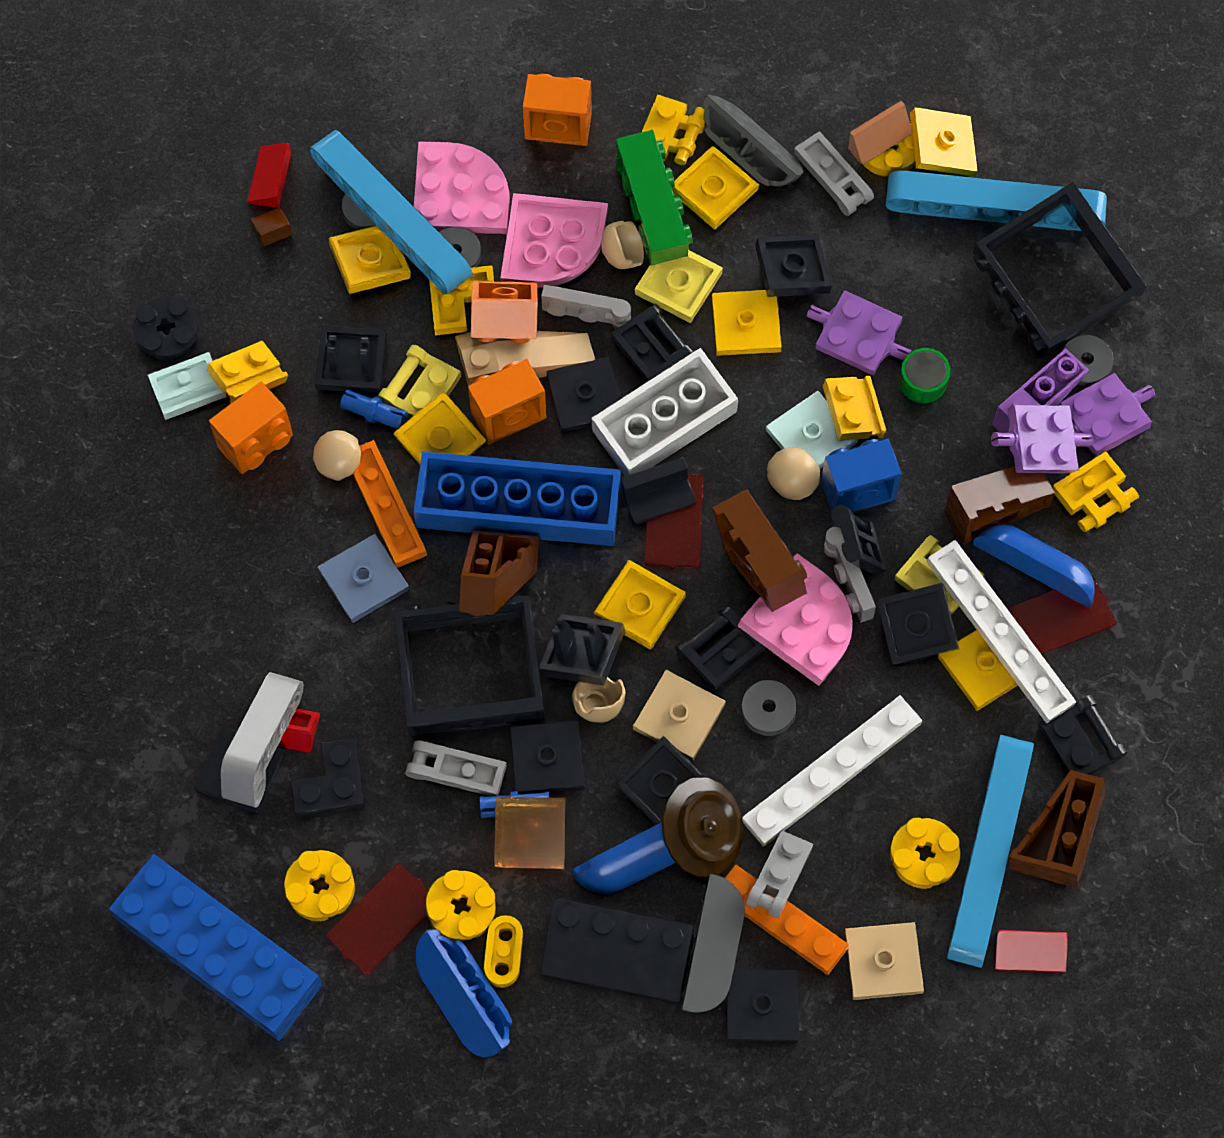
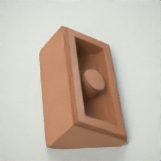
M902 101L898 102L851 131L848 149L861 164H865L911 135L912 129L905 104Z

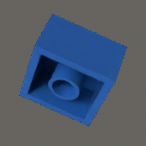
M889 438L881 441L871 439L862 443L860 447L850 450L840 448L832 451L825 457L821 485L831 512L838 505H844L850 508L852 512L896 500L902 473Z

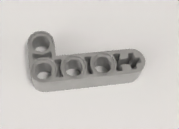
M272 672L267 674L224 756L221 766L222 798L251 807H258L265 791L266 768L300 703L304 686L302 681Z

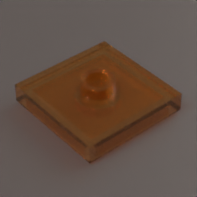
M496 797L495 867L564 869L566 798Z

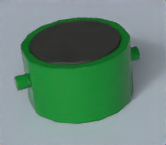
M920 348L909 353L902 363L899 384L902 392L910 400L922 404L934 402L942 397L948 386L951 369L946 357L941 352L930 348Z

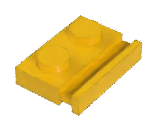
M263 341L209 362L206 370L224 394L227 393L230 397V403H233L260 381L268 389H272L286 383L288 377L287 372H283L280 369V363Z
M865 376L864 379H857V377L826 379L823 389L838 441L869 439L870 436L876 435L878 438H883L886 427L871 377Z

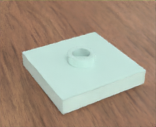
M816 391L766 426V432L781 450L787 447L802 448L813 457L820 469L824 466L825 457L832 451L840 448L848 450L858 443V439L838 441L828 403L819 391Z

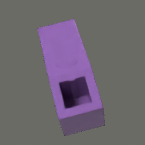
M1065 348L998 406L992 425L1000 433H1008L1010 424L1007 408L1014 405L1057 406L1085 377L1089 369Z

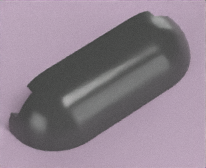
M707 95L702 109H705L704 118L707 135L757 181L766 186L781 187L793 183L803 174V168L795 157L742 110L720 97Z
M710 874L706 881L705 897L701 899L682 986L681 997H684L681 1010L699 1013L711 1010L718 1006L727 996L731 985L744 920L745 907L738 889L727 879Z

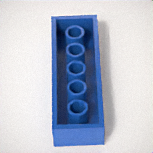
M422 451L414 506L416 528L472 533L473 530L534 535L539 536L541 540L614 546L621 488V470Z
M155 854L151 856L109 908L118 922L277 1041H280L323 986L316 973Z

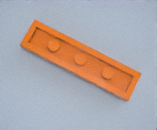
M372 440L360 445V465L354 471L353 476L394 564L399 568L427 556L422 540L375 441Z
M735 865L725 877L740 892L744 902L745 917L825 974L829 975L848 950L849 944L789 901H787L779 919L769 915V911L757 906L755 909L746 905L749 894L757 879L738 865Z

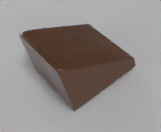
M280 207L251 219L263 247L293 235L291 225Z

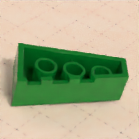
M653 130L616 139L615 168L618 175L622 176L624 193L626 197L630 196L633 218L635 221L641 220L642 223L638 225L639 234L651 266L687 257L689 244L693 243L690 227L688 224L683 225L681 215H684L681 199L679 196L674 197L671 188L675 186L671 168L665 169L663 159L666 158L663 142L662 140H656Z

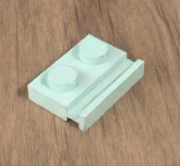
M209 352L148 375L165 420L227 397L206 371L208 363L212 362Z

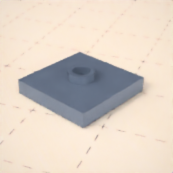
M376 534L318 566L320 574L352 623L410 590L409 585Z

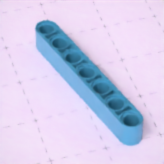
M332 131L309 148L316 164L442 293H450L473 275L469 264L457 250L339 131Z
M894 171L888 176L886 207L891 211L900 213L1008 223L1064 187L912 171ZM1078 188L1105 226L1106 194L1097 190ZM1064 206L1033 225L1081 231Z
M1004 735L999 737L947 954V959L982 968L1034 743Z

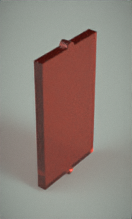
M688 474V481L696 498L694 506L647 521L645 565L669 566L670 569H675L676 567L700 568L704 475Z
M1093 575L1095 596L1090 609L1057 590L1007 608L1040 654L1117 624L1107 604L1108 597L1106 595L1103 596Z
M398 863L326 937L343 952L344 959H350L368 975L427 916L426 899L429 890L423 886L421 878L416 879Z

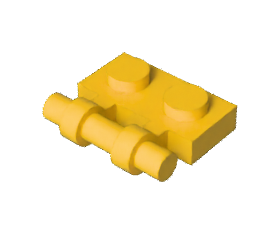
M657 95L642 132L653 130L656 140H662L666 158L669 151L676 153L675 163L684 166L688 158L694 154L696 149L695 141L698 134H701L705 128V109L696 107L693 115L686 116L687 104ZM679 128L686 130L684 138H675Z
M1106 451L1052 487L1056 497L1071 515L1081 509L1086 513L1087 516L1078 521V525L1083 532H1087L1093 527L1098 529L1107 522V518L1116 512H1124L1130 508V503L1139 498L1137 491L1133 487L1124 492L1118 487L1119 484L1124 482L1126 475ZM1106 493L1110 501L1099 508L1094 501Z

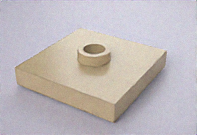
M666 670L634 723L633 730L655 742H658L665 736L687 759L693 761L723 710L726 701Z
M915 922L845 929V940L849 944L847 956L853 1000L923 994L924 987Z

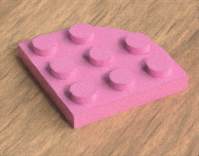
M418 142L414 208L438 232L450 227H462L473 233L507 234L510 213V195L507 180L496 162L474 147L450 142Z
M513 193L500 277L501 282L537 283V287H544V284L557 286L580 276L593 264L602 248L601 239L606 227L608 203Z
M796 554L794 560H799L807 573V578L804 579L807 594L773 612L759 597L741 618L738 627L820 686L841 660L849 645L852 634V614L847 599L838 585L820 569L799 554Z

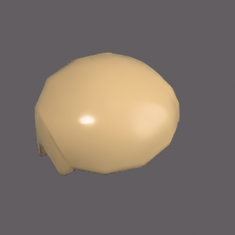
M622 220L613 222L605 227L602 233L601 247L608 263L618 269L640 266L644 260V248L635 224L632 221L624 222Z
M329 431L322 435L314 446L313 461L317 470L327 478L340 481L352 475L360 465L361 449L358 439L345 431Z
M787 447L776 452L768 462L767 478L774 490L786 499L801 500L811 495L819 485L820 468L813 457L802 448Z
M607 677L604 686L578 682L572 693V701L576 712L582 718L591 722L604 723L618 715L624 704L626 692L621 679L613 682Z

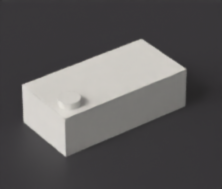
M699 348L592 417V431L624 476H628L652 468L737 412L738 398L703 350Z

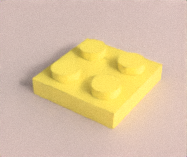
M688 250L687 257L650 265L636 286L635 295L691 323L722 275L723 268Z

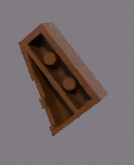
M1015 465L1001 471L952 485L944 512L962 545L975 540L982 531L989 527L1008 525L1050 506L1055 492L1044 473H1016Z
M747 489L712 507L724 553L772 612L807 594L804 579L807 578V573L799 560H794L786 544L780 539Z
M473 530L461 573L459 612H467L473 616L494 615L537 572L539 536Z
M1070 770L1047 802L1046 808L1035 823H1032L1021 843L1009 855L1010 870L1078 888L1105 795V779Z

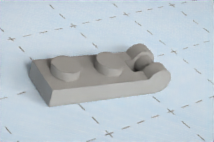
M820 131L795 147L794 155L837 202L840 210L846 216L854 213L857 210L856 207L861 203L867 204L874 199L873 192ZM849 187L855 191L850 196L845 192Z
M544 284L541 295L542 310L554 316L569 315L579 317L585 322L600 321L610 323L615 330L631 320V306L625 300Z
M832 527L826 532L824 552L827 556L835 559L834 572L839 584L844 583L849 593L846 595V599L851 613H857L860 623L871 620L874 617L876 606L859 567L845 559L841 547L842 543H844L841 528Z
M424 741L414 742L412 749L414 757L412 763H408L405 772L408 777L417 780H428L487 796H498L507 767L506 762ZM427 758H436L434 767L425 766Z
M781 831L749 894L746 905L755 909L757 906L769 911V915L779 919L811 853L813 844L785 831Z

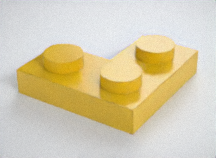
M492 266L471 268L473 275L448 294L442 293L429 280L435 335L467 332L464 303L472 302L473 281L494 282Z

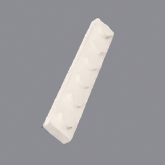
M954 540L929 556L926 561L944 584L945 588L1046 724L1073 707L1076 703L1075 699L957 541Z
M901 695L743 816L742 822L760 844L765 847L779 836L781 831H785L919 727L922 719Z

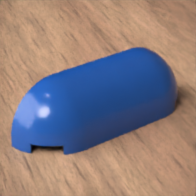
M1010 525L989 527L975 538L974 546L1087 608H1091L1095 596V584L1091 573L1081 562Z
M661 822L570 871L577 883L588 892L597 895H612L676 862L670 857L663 840Z
M427 930L419 939L416 947V965L422 981L463 1045L470 1052L481 1057H490L499 1053L510 1042L509 1026L512 1024V1020L507 1009L469 950L460 940L457 939L453 942L439 935L440 930Z

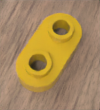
M505 915L494 919L489 925L484 961L485 976L492 985L501 988L512 985L520 973L523 929L520 922L512 916ZM504 931H509L512 933V938L509 941H502L499 938L500 934ZM500 965H505L509 968V971L501 976L496 973V968Z

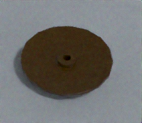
M708 777L689 778L677 785L666 800L661 819L663 840L670 857L683 871L696 877H709L710 874L719 875L731 867L740 852L744 835L742 815L736 800L721 783Z

